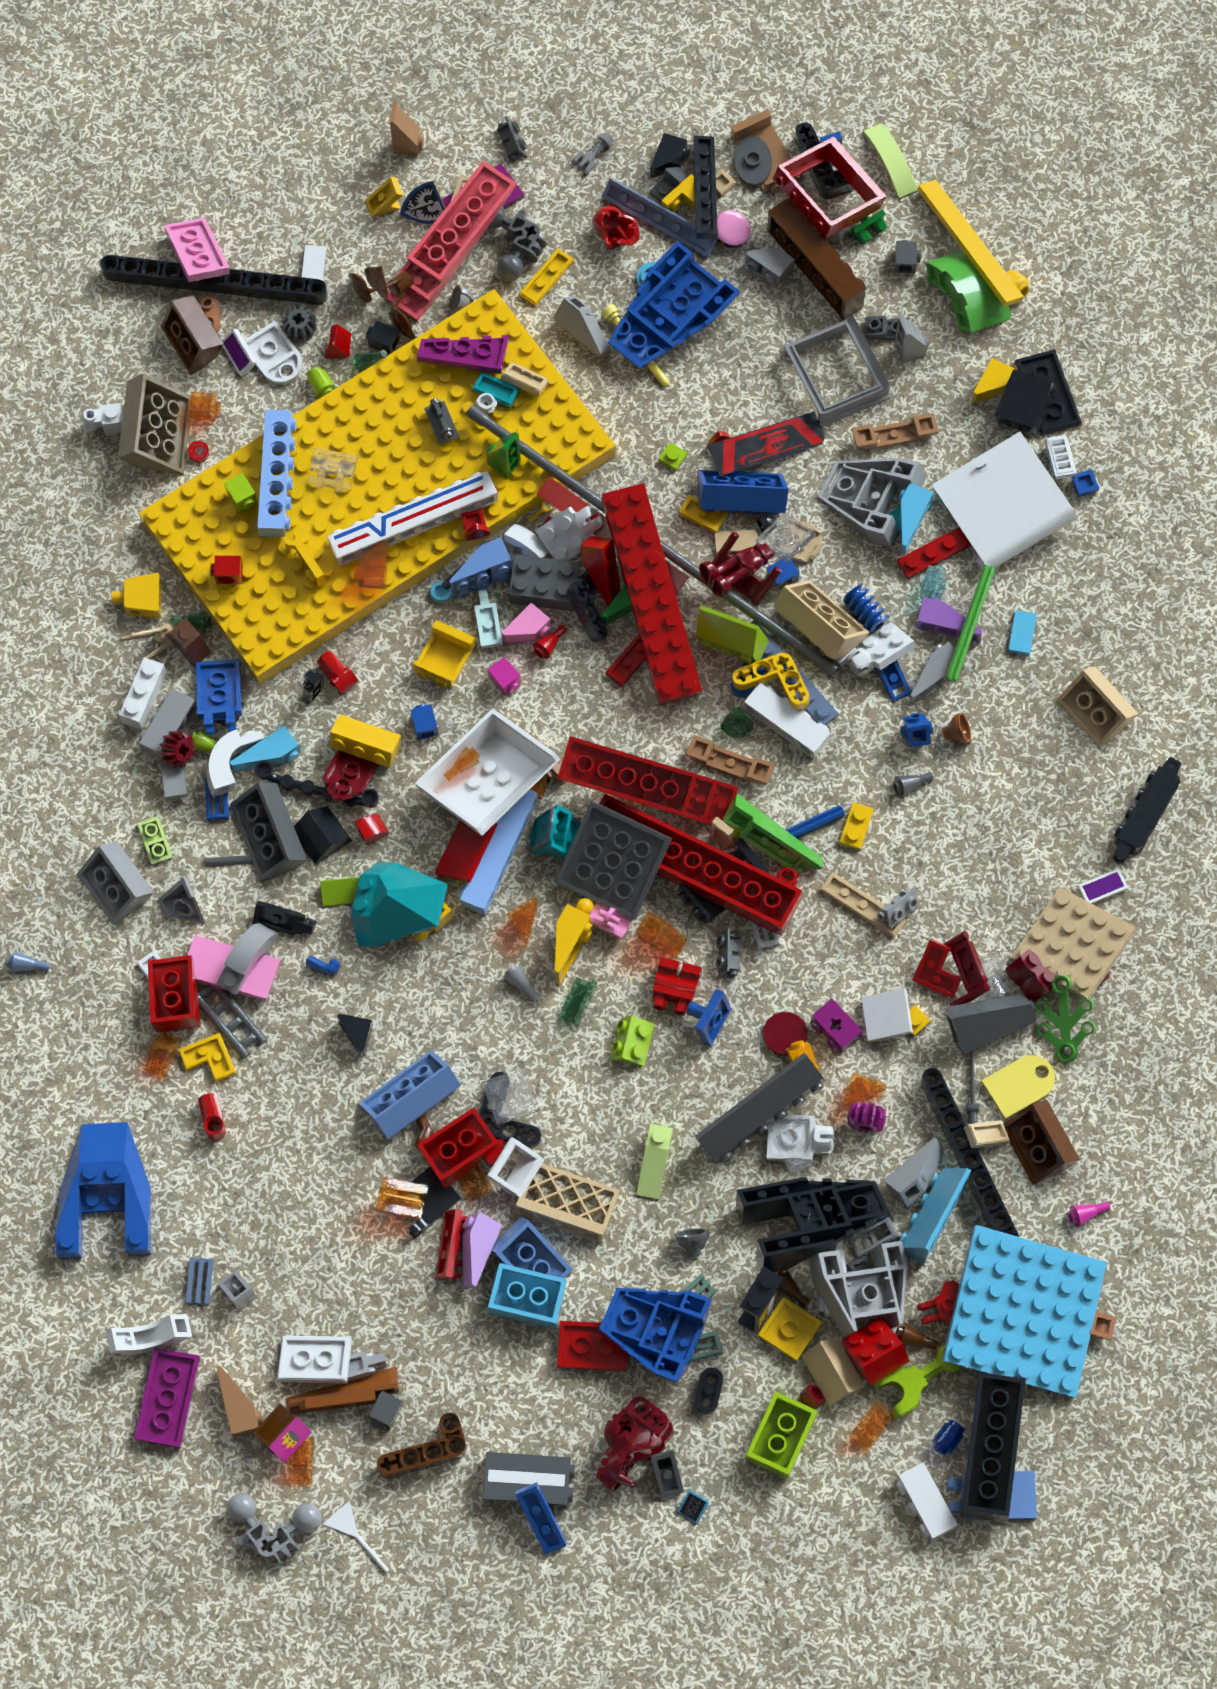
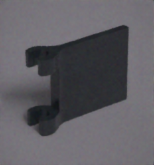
M428 1167L402 1190L385 1201V1207L390 1213L400 1204L405 1207L417 1221L409 1228V1234L416 1239L427 1227L462 1198L451 1186L444 1188L432 1168Z

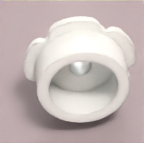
M483 393L477 398L476 405L482 412L489 414L495 410L497 400L491 394Z

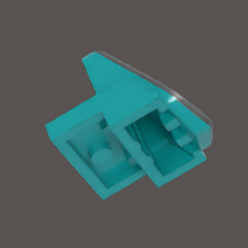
M558 804L548 809L534 820L530 836V852L535 855L548 853L565 861L579 829L580 820L572 817L571 811Z

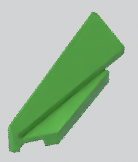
M739 794L734 797L722 821L742 830L740 838L783 866L792 868L795 872H802L803 869L808 868L822 869L823 859Z

